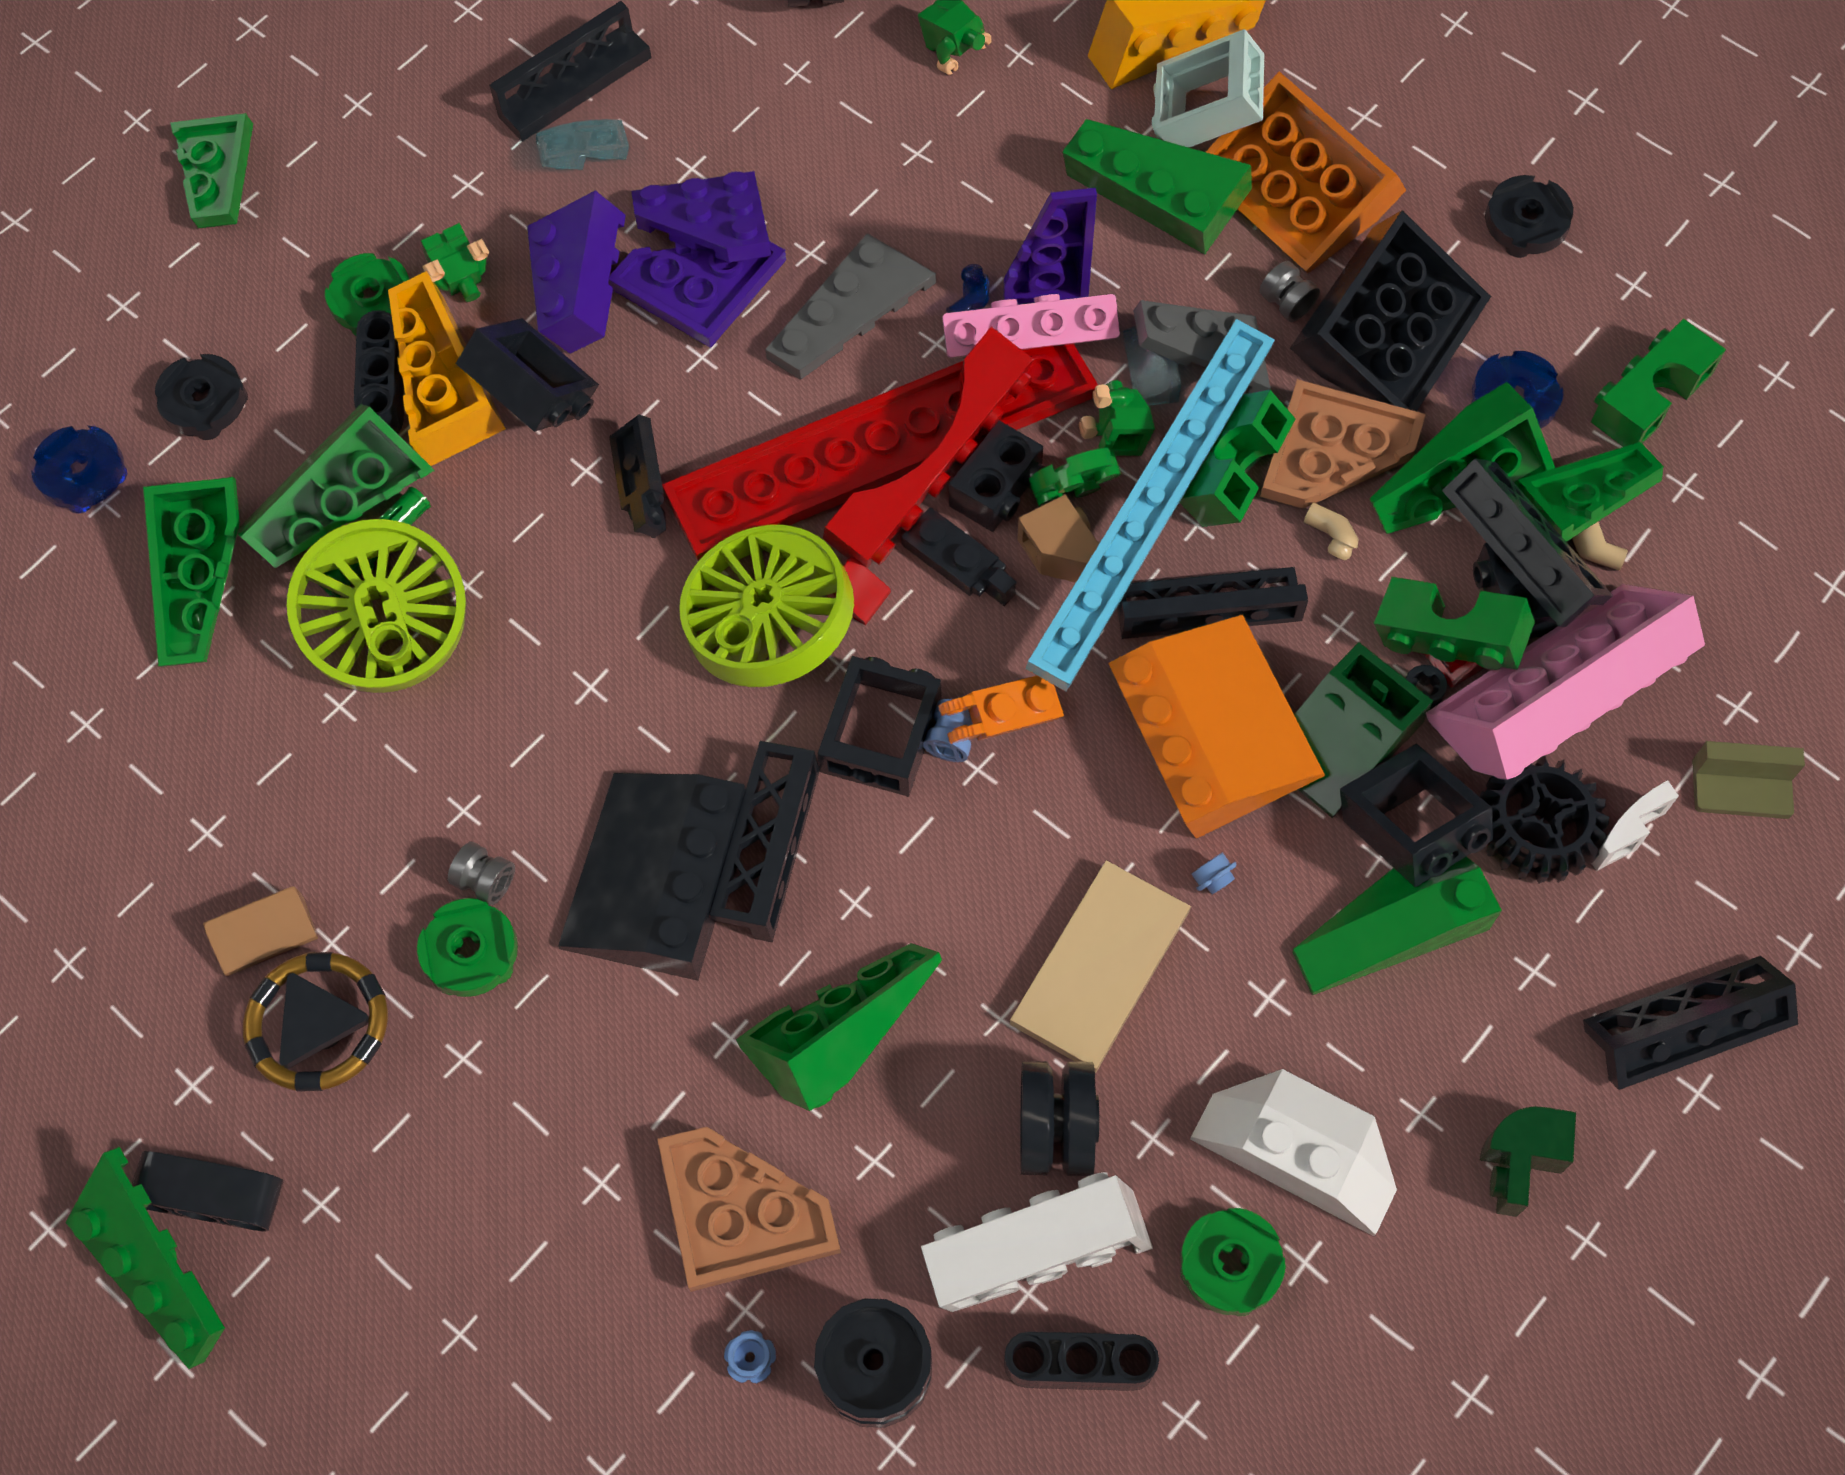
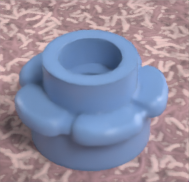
M1220 853L1191 873L1199 885L1196 889L1201 891L1207 888L1210 894L1213 895L1235 879L1230 870L1235 868L1237 863L1235 861L1230 863L1224 853Z
M749 1330L742 1332L740 1336L730 1340L725 1348L724 1359L729 1364L727 1371L734 1380L740 1383H744L747 1380H751L752 1383H759L765 1380L771 1373V1363H774L776 1360V1350L770 1340L763 1339V1335L758 1331ZM753 1353L755 1355L754 1361L747 1362L745 1360L746 1354Z

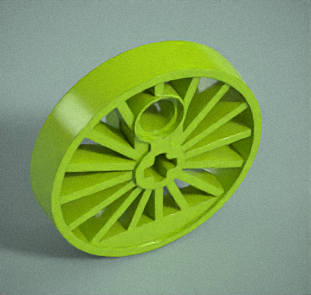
M361 520L346 524L327 533L303 555L293 572L288 588V621L293 637L302 653L320 672L331 680L345 687L363 692H394L409 688L426 680L437 672L451 657L459 643L465 623V589L458 567L450 554L437 540L426 532L409 524L393 520ZM419 547L432 555L431 558L401 580ZM404 549L387 578L389 553ZM378 557L376 577H373L368 559ZM359 562L364 581L357 576L349 565ZM441 566L445 568L450 576V579L412 590ZM339 569L355 588L345 585L323 573ZM310 580L345 598L304 595V592ZM454 591L456 594V607L415 604ZM381 598L382 607L387 618L384 622L378 621L373 610L372 601ZM301 608L341 611L305 623L301 621ZM413 617L453 619L454 621L449 634H446ZM343 626L314 650H312L305 638L306 636ZM407 628L442 644L434 655L429 657L412 638ZM355 635L337 669L323 661ZM389 639H397L403 642L402 649L395 655L386 656L379 652L381 645ZM367 642L368 656L365 678L349 675L351 668ZM415 655L422 664L404 673V670L412 663ZM380 667L383 671L395 673V676L377 678V668Z
M788 525L758 526L729 536L711 548L697 562L682 590L680 620L692 652L700 664L712 675L738 686H774L795 680L807 674L823 663L835 651L844 638L852 619L854 609L853 588L844 566L832 548L817 535L802 528ZM763 550L771 553L766 571L762 554ZM750 554L755 581L738 561ZM730 566L742 583L721 574V572ZM712 585L723 591H710L707 589ZM837 592L836 598L821 597ZM698 607L710 608V609H706V610L697 612V611H698ZM806 614L828 615V618L823 623ZM792 624L814 636L803 644L790 626ZM709 628L708 630L697 636V631ZM784 636L794 651L781 656L778 642ZM716 646H720L715 654L709 652Z

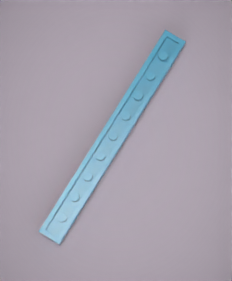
M1238 319L1235 320L1031 655L1025 669L1064 691L1068 690L1269 353L1275 339Z

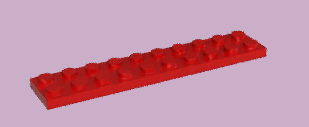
M1074 344L1023 349L1026 354L1033 358L1028 371V375L1032 377V380L1017 399L1010 395L1001 405L1005 413L1000 421L1018 430L1093 398L1092 393L1098 384ZM963 361L662 484L664 494L697 561L719 542L738 532L765 525H792L846 502L854 492L880 487L901 478L918 467L938 448L953 424L960 395L959 373ZM985 428L974 438L978 446L989 433Z

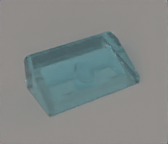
M1136 325L1124 330L1123 339L1132 389L1138 390L1148 406L1179 402L1181 380L1177 362L1140 347Z

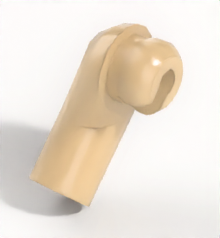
M1312 503L1305 516L1304 523L1329 534L1333 538L1328 546L1329 554L1342 560L1349 559L1353 548L1358 547L1359 539L1348 519L1323 506Z
M1599 521L1572 538L1581 558L1618 571L1621 570L1628 550L1607 543Z

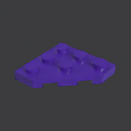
M738 171L730 172L725 176L708 179L692 178L683 183L665 186L649 185L641 190L631 191L638 229L649 233L655 229L664 231L669 234L670 241L697 250L700 246L707 247L715 251L716 258L729 263L771 256L770 243L754 171L745 173Z
M769 241L771 256L729 263L716 258L715 251L704 246L694 250L675 243L676 248L651 252L650 247L633 249L611 273L608 284L613 287V291L711 348L786 261L785 249Z

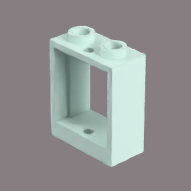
M1245 29L1157 64L1156 83L1153 86L1155 115L1152 117V127L1155 135L1167 142L1192 147L1263 120L1264 52ZM1228 76L1227 97L1185 112L1186 92Z

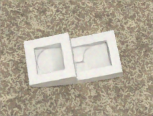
M1668 780L1642 796L1618 820L1602 846L1598 849V857L1591 863L1596 871L1636 851L1650 833L1645 824L1666 814L1679 797Z

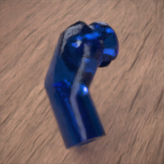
M970 264L964 267L961 272V279L964 281L962 284L963 297L947 307V313L983 309L988 304L990 298L988 275L983 273V268L979 264Z

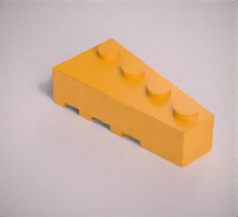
M1107 0L1088 57L1112 90L1157 70V64L1240 30L1245 29L1247 31L1254 28L1266 0Z
M425 271L389 289L388 294L394 336L398 342L400 355L398 358L399 372L403 377L405 395H403L404 408L408 414L410 425L408 430L409 443L412 448L430 466H433L505 430L504 423L489 392L455 364L466 347V343L443 295L429 273Z

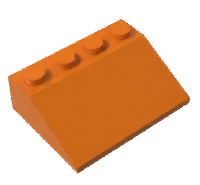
M1280 71L1264 87L1263 120L1219 136L1206 151L1210 154L1251 165L1252 189L1237 210L1307 274L1375 224L1406 191L1400 178L1392 169Z
M1243 615L1150 641L1108 663L1186 826L1196 839L1325 776Z

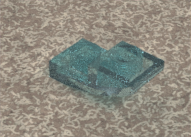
M586 120L562 124L538 132L535 139L542 167L583 170L586 157L603 160H626L629 151V144L622 120Z

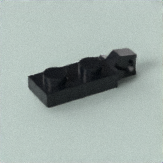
M638 414L610 435L609 440L621 510L628 512L630 519L633 521L634 532H640L651 536V538H656L666 531V516L664 510L660 507L664 503L663 488L651 418Z
M930 507L912 528L901 536L904 548L967 595L971 596L974 593L980 597L986 592L1003 606L1016 595L1015 585L1017 582L1004 572L1006 565L999 557Z

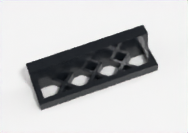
M619 1L492 82L489 86L498 117L523 142L651 59L652 56L650 47L632 29L628 7L622 1ZM618 21L619 28L604 36L609 26ZM586 42L582 51L572 56L576 47ZM554 63L549 73L539 77L546 66ZM520 84L517 93L506 100L505 93Z
M1474 459L1442 490L1559 627L1569 625L1588 606L1604 605L1613 596L1496 462Z
M1295 567L1131 583L1118 604L1117 611L1122 639L1178 634L1240 615L1244 616L1248 626L1299 622L1303 620L1308 603L1306 585H1298ZM1286 582V586L1264 588L1266 584ZM1231 587L1238 590L1229 592H1219L1222 588ZM1189 592L1192 594L1189 596L1174 597L1177 593ZM1144 596L1148 600L1127 602L1126 598Z
M760 741L710 911V917L714 921L749 927L753 938L773 943L820 772L814 750ZM768 756L792 761L789 774L771 784L764 773ZM762 781L765 785V788L759 791L760 784ZM784 789L783 796L781 799L778 795V792ZM772 796L779 807L777 817L758 827L752 817L754 806ZM750 824L754 831L746 835L748 826ZM772 832L770 842H768L765 836ZM757 840H760L767 851L765 860L746 871L739 860L741 851ZM737 868L741 875L734 879ZM760 876L756 887L752 880ZM747 884L754 894L750 913L725 909L729 894Z
M1758 956L1583 1019L1584 1030L1605 1051L1608 1080L1618 1090L1798 1025L1796 985L1765 958ZM1758 975L1765 980L1757 984L1740 983ZM1706 994L1722 996L1713 1000L1696 999ZM1662 1010L1677 1012L1667 1017L1651 1015ZM1615 1027L1632 1028L1614 1036L1607 1031Z

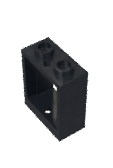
M523 318L476 328L455 363L534 432L551 426L558 427L564 422L583 418L593 406L594 400L591 397L599 386L593 378Z
M852 656L817 753L820 773L909 797L925 751L923 747L927 731L933 727L935 721L933 713L937 702L942 700L941 679L935 678L931 673L922 669L914 668L908 671L890 666L888 662L877 657H866L863 659ZM860 684L922 700L902 759L840 742Z
M1417 743L1340 788L1343 821L1414 887L1419 886L1432 877L1440 876L1448 867L1471 853L1481 851L1493 840L1492 807ZM1426 790L1456 817L1414 842L1384 814Z

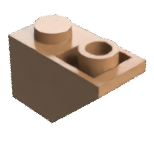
M1066 495L1018 518V541L1038 572L1042 575L1076 583L1100 544L1090 531V523L1085 512L1079 506L1074 508Z

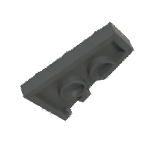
M1141 300L1133 310L1140 347L1185 366L1193 362L1207 368L1236 319L1258 330L1256 316L1144 300ZM1265 359L1249 384V393L1271 389Z

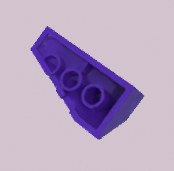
M1096 188L1050 193L1004 277L1003 300L1016 299L1017 305L1034 303L1035 297L1059 294L1060 300L1089 297L1097 202Z

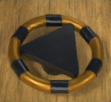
M308 952L307 954L291 958L263 977L250 996L243 1020L245 1049L254 1067L268 1080L281 1087L297 1092L323 1091L347 1082L369 1065L382 1045L388 1021L386 995L376 976L363 964L348 956L334 952ZM336 971L348 976L357 983L369 1006V1016L364 1011L298 975L305 972ZM286 983L278 1063L274 1060L262 1037V1020L265 1009L281 986ZM368 1024L366 1034H364L351 1056L338 1066L326 1071L295 1072L289 1070V1068L317 1052L335 1046L342 1038Z

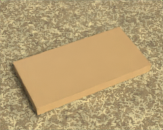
M1106 860L1011 1017L1010 1025L1075 1062H1093L1096 1073L1190 912L1191 906Z

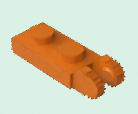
M1037 675L973 691L963 697L938 705L942 716H952L968 710L973 723L970 726L963 725L954 728L952 732L947 733L950 744L974 738L980 741L1051 722L1064 716L1055 686Z

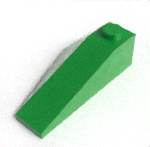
M1508 382L1465 407L1369 498L1383 530L1387 534L1435 520L1441 512L1456 508L1442 490L1474 459L1496 462L1517 487L1519 479L1555 468L1533 408Z
M234 477L143 487L159 667L207 662L240 524L236 478Z
M1467 856L1448 867L1440 876L1432 877L1417 887H1414L1395 868H1392L1297 945L1292 953L1311 994L1315 995L1488 931L1502 909L1481 868Z
M910 943L859 969L857 972L858 980L834 988L829 984L817 990L816 994L819 1000L795 1012L792 1011L790 1005L775 1011L738 1037L736 1041L740 1049L784 1100L808 1111L821 1107L832 1099L833 1094L848 1084L942 962L940 953Z

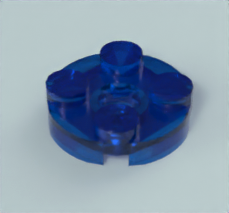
M1514 351L1512 356L1498 358L1499 353L1488 358L1480 366L1473 382L1472 402L1508 382L1514 389L1517 386L1524 389V399L1533 408L1540 428L1542 429L1547 426L1557 414L1564 395L1563 386L1560 389V384L1556 380L1558 373L1554 366L1541 356L1527 351Z
M73 426L61 428L46 437L39 444L33 456L36 464L34 472L31 470V474L38 490L50 503L58 507L68 508L73 513H84L93 505L105 500L116 490L119 484L125 481L128 474L127 468L124 465L122 451L110 434L96 426H88L90 430H75ZM77 461L80 464H84L88 461L82 471L73 473L71 468L73 463Z

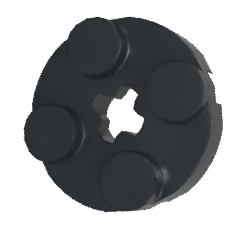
M1519 175L1503 181L1494 190L1485 211V222L1492 237L1505 247L1509 255L1522 258L1528 254L1545 253L1559 246L1567 237L1573 217V203L1566 191L1550 180L1545 185L1541 182H1534L1535 176ZM1522 210H1526L1529 214L1537 213L1538 216L1536 219L1531 220L1523 217L1521 214Z
M200 354L202 359H195L190 362L186 358L177 360L168 366L157 380L155 385L157 409L165 423L174 431L187 436H198L202 440H212L219 436L222 429L228 427L239 416L244 404L248 400V393L235 367L220 356ZM206 389H209L208 396L200 401H195L192 397L194 392L203 393Z

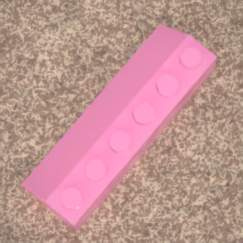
M1622 584L1611 591L1613 596L1604 605L1588 606L1566 627L1558 626L1527 646L1518 670L1503 667L1498 670H1490L1426 712L1427 719L1473 771L1495 776L1499 779L1508 780L1520 775L1525 767L1540 757L1554 752L1558 745L1575 733L1589 728L1591 722L1609 710L1620 707L1625 699L1641 688L1652 685L1660 675L1674 666L1683 664L1688 659V656L1705 646L1694 596Z

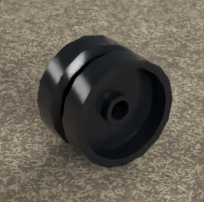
M1022 1061L1020 1097L1021 1175H1047L1053 1164V1143H1061V1164L1067 1176L1093 1175L1096 1143L1099 1142V1096L1096 1095L1094 1063L1067 1062L1062 1069L1061 1094H1054L1053 1070L1047 1061Z
M864 1298L841 1307L825 1322L815 1344L814 1368L825 1399L842 1418L861 1427L885 1428L906 1420L923 1403L932 1383V1350L923 1325L907 1308L888 1299ZM872 1354H881L883 1365L877 1370H869L864 1366L863 1360L871 1361Z

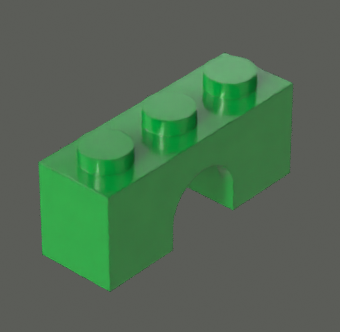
M1684 318L1671 331L1666 328L1661 330L1649 345L1648 350L1650 352L1644 358L1639 354L1636 355L1621 374L1623 378L1617 384L1612 381L1608 382L1594 400L1598 407L1591 423L1623 447L1637 442L1643 444L1660 427L1672 403L1659 394L1655 389L1656 387L1671 389L1687 400L1714 373L1726 351L1723 346Z
M1271 390L1248 393L1242 396L1179 503L1202 527L1241 523L1259 489L1257 484L1245 472L1246 468L1261 456L1278 453L1296 418Z
M1391 577L1374 621L1384 647L1400 654H1409L1411 651L1429 654L1445 662H1453L1456 659L1474 662L1490 670H1498L1501 667L1518 670L1535 623L1527 598L1480 591L1474 608L1468 614L1456 619L1442 618L1445 605L1436 583Z

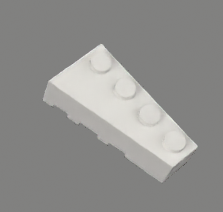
M1101 1172L1078 1181L1079 1189L1060 1195L1059 1190L1038 1194L1029 1200L1031 1206L1012 1213L1011 1208H1002L989 1212L981 1217L983 1222L981 1225L964 1230L962 1225H957L936 1232L933 1235L935 1241L921 1246L939 1307L954 1312L1017 1292L1019 1290L1017 1281L1024 1278L1027 1279L1029 1285L1062 1278V1275L1068 1272L1066 1265L1076 1263L1077 1267L1091 1265L1092 1268L1112 1262L1111 1257L1116 1255V1249L1133 1245L1136 1254L1153 1249L1134 1191L1116 1175L1108 1177L1107 1172Z

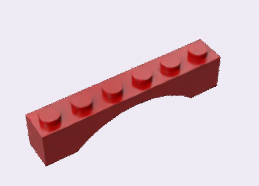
M991 326L963 361L959 373L960 395L956 416L950 430L938 448L918 467L901 478L874 489L854 492L825 526L823 540L846 558L853 557L867 568H869L873 561L880 566L896 546L891 539L901 528L908 532L922 515L924 510L919 505L928 494L936 498L947 485L951 476L946 472L955 461L963 465L978 446L974 438L983 428L990 432L998 420L1001 419L1005 413L1001 405L1010 395L1017 399L1032 380V377L1028 375V371L1033 358Z

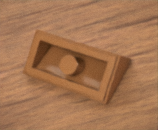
M294 886L203 923L206 935L226 977L318 939L305 899Z

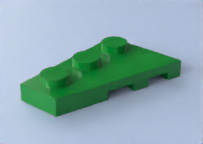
M246 113L170 122L172 133L178 143L176 152L178 161L181 163L185 179L183 180V185L192 221L198 228L237 224L253 122Z
M1637 442L1519 479L1518 488L1567 542L1662 481L1664 466L1641 442Z

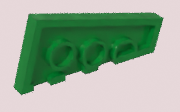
M118 1147L104 1152L65 1223L101 1264L105 1272L112 1277L132 1301L136 1309L143 1314L164 1339L167 1346L188 1369H191L206 1361L225 1327L193 1272H182L175 1251L177 1245L168 1229L158 1231L146 1210V1207L152 1203L142 1184L133 1187L122 1169L129 1162L121 1148Z

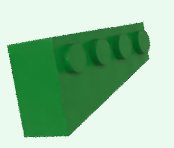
M1089 119L1083 122L1062 152L1067 176L1088 188H1096L1098 194L1204 255L1252 189L1251 165Z
M360 404L238 528L237 534L274 568H277L311 547L327 533L346 523L349 524L362 516V513L383 500H388L401 492L404 487L419 478L422 479L435 470L369 406Z

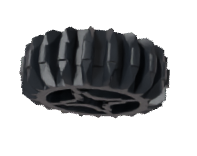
M1544 755L1536 761L1535 765L1531 763L1524 768L1520 775L1506 780L1491 776L1486 783L1487 790L1482 791L1479 796L1492 807L1493 840L1486 850L1487 856L1501 854L1504 857L1500 864L1501 870L1508 869L1511 864L1519 867L1517 872L1519 880L1526 878L1529 871L1534 872L1538 884L1545 882L1549 874L1558 883L1566 879L1569 874L1568 872L1575 876L1579 875L1585 869V863L1590 864L1596 860L1599 855L1598 848L1602 846L1607 838V834L1603 830L1609 825L1610 817L1600 813L1606 806V799L1592 797L1597 789L1596 782L1584 785L1580 781L1583 776L1582 769L1574 771L1573 774L1564 771L1566 768L1564 759L1558 761L1555 767H1550ZM1521 793L1523 797L1522 809H1519L1515 815L1507 817V799ZM1534 815L1541 816L1540 821ZM1543 818H1545L1549 824L1543 823ZM1576 822V841L1563 847L1561 838L1564 833L1562 829H1565L1568 823Z

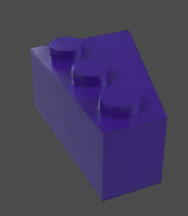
M596 190L527 226L538 332L570 354L605 337L613 287L608 284L612 264L618 263L620 251L615 248L618 228L624 227L626 218L622 211Z

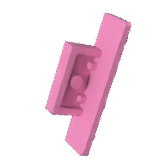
M1059 294L1035 297L1034 303L1017 305L1016 299L992 302V308L952 312L943 315L946 353L949 358L967 356L991 326L1021 350L1116 339L1120 335L1116 297L1113 294L1060 300Z

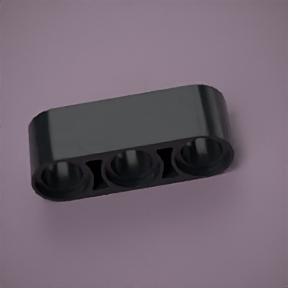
M375 310L363 315L357 325L354 405L355 409L360 404L369 406L398 434L404 422V383L398 365V358L400 357L399 347L394 336L392 315L386 311Z
M143 1151L132 1186L142 1184L152 1202L146 1207V1210L267 1232L269 1231L284 1181L274 1175L255 1170L159 1152Z
M1023 1332L1017 1334L1009 1341L1004 1355L1005 1373L1010 1381L1020 1387L1037 1389L1140 1390L1150 1383L1159 1364L1158 1350L1152 1341L1136 1334ZM1026 1347L1035 1349L1042 1357V1366L1033 1373L1020 1371L1013 1363V1356L1016 1351ZM1074 1349L1087 1350L1094 1358L1095 1368L1088 1374L1074 1373L1066 1363V1356ZM1128 1350L1140 1352L1147 1360V1371L1138 1376L1127 1374L1120 1366L1119 1356Z

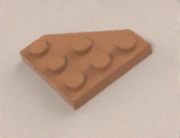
M1297 379L1288 406V410L1296 420L1279 452L1274 453L1260 497L1304 509L1311 506L1313 502L1322 501L1406 463L1413 458L1426 414Z
M708 1127L657 1139L687 1284L691 1292L841 1253L828 1198L812 1189L809 1190L787 1177L781 1170L754 1154L747 1153L725 1140L724 1136Z

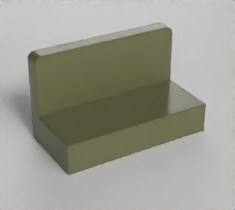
M1706 741L1693 758L1694 803L1697 812L1789 819L1794 814L1792 780L1805 766L1804 748Z

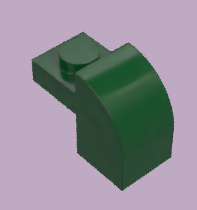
M1540 1106L1522 1108L1504 1118L1488 1136L1482 1147L1479 1160L1500 1164V1166L1493 1167L1490 1179V1196L1497 1198L1496 1214L1517 1217L1528 1207L1531 1169L1561 1174L1573 1163L1576 1112Z

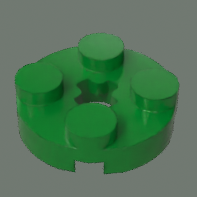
M363 253L344 260L331 273L333 280L329 285V289L325 288L326 303L334 319L341 326L350 329L353 335L356 336L358 321L368 312L381 310L391 314L388 290L409 280L406 269L396 259L389 256V261L376 259L374 253ZM371 288L373 292L378 291L371 298H363V290Z
M1099 448L1066 458L1067 463L1055 470L1051 464L1033 474L1029 478V482L1037 503L1041 507L1074 491L1076 498L1092 494L1101 489L1099 483L1117 478L1121 475L1113 449L1110 451L1109 448Z
M466 898L445 904L433 914L435 918L428 924L426 930L422 929L418 937L417 956L420 966L426 976L444 994L460 997L477 996L494 989L498 984L505 983L511 978L513 964L518 953V941L515 930L506 915L497 908L489 906L485 901ZM466 937H471L475 944H480L479 950L475 951L474 955L469 958H465L463 954H455V950L463 946V939Z
M1228 1208L1227 1211L1209 1213L1198 1219L1185 1237L1180 1253L1181 1278L1192 1296L1206 1308L1219 1314L1246 1316L1266 1305L1276 1294L1283 1281L1286 1265L1282 1247L1278 1242L1280 1239L1271 1224L1252 1211L1242 1208ZM1235 1248L1243 1253L1240 1261L1247 1267L1243 1273L1235 1270L1232 1274H1228L1222 1270L1224 1263L1218 1259V1255L1221 1251L1230 1254Z

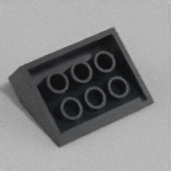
M1401 210L1372 227L1290 349L1321 378L1351 394L1417 412L1492 296Z
M614 773L558 944L559 949L698 981L716 922L711 919L710 911L745 794V785L700 774Z

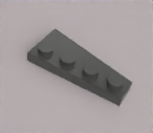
M867 233L765 349L767 360L800 380L842 351L844 343L857 334L861 336L875 327V321L891 310L895 313L908 304V298L920 289L926 291L936 284V273Z

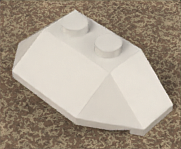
M1284 1069L1214 1093L1190 1140L1372 1236L1376 1235L1397 1191L1375 1117Z

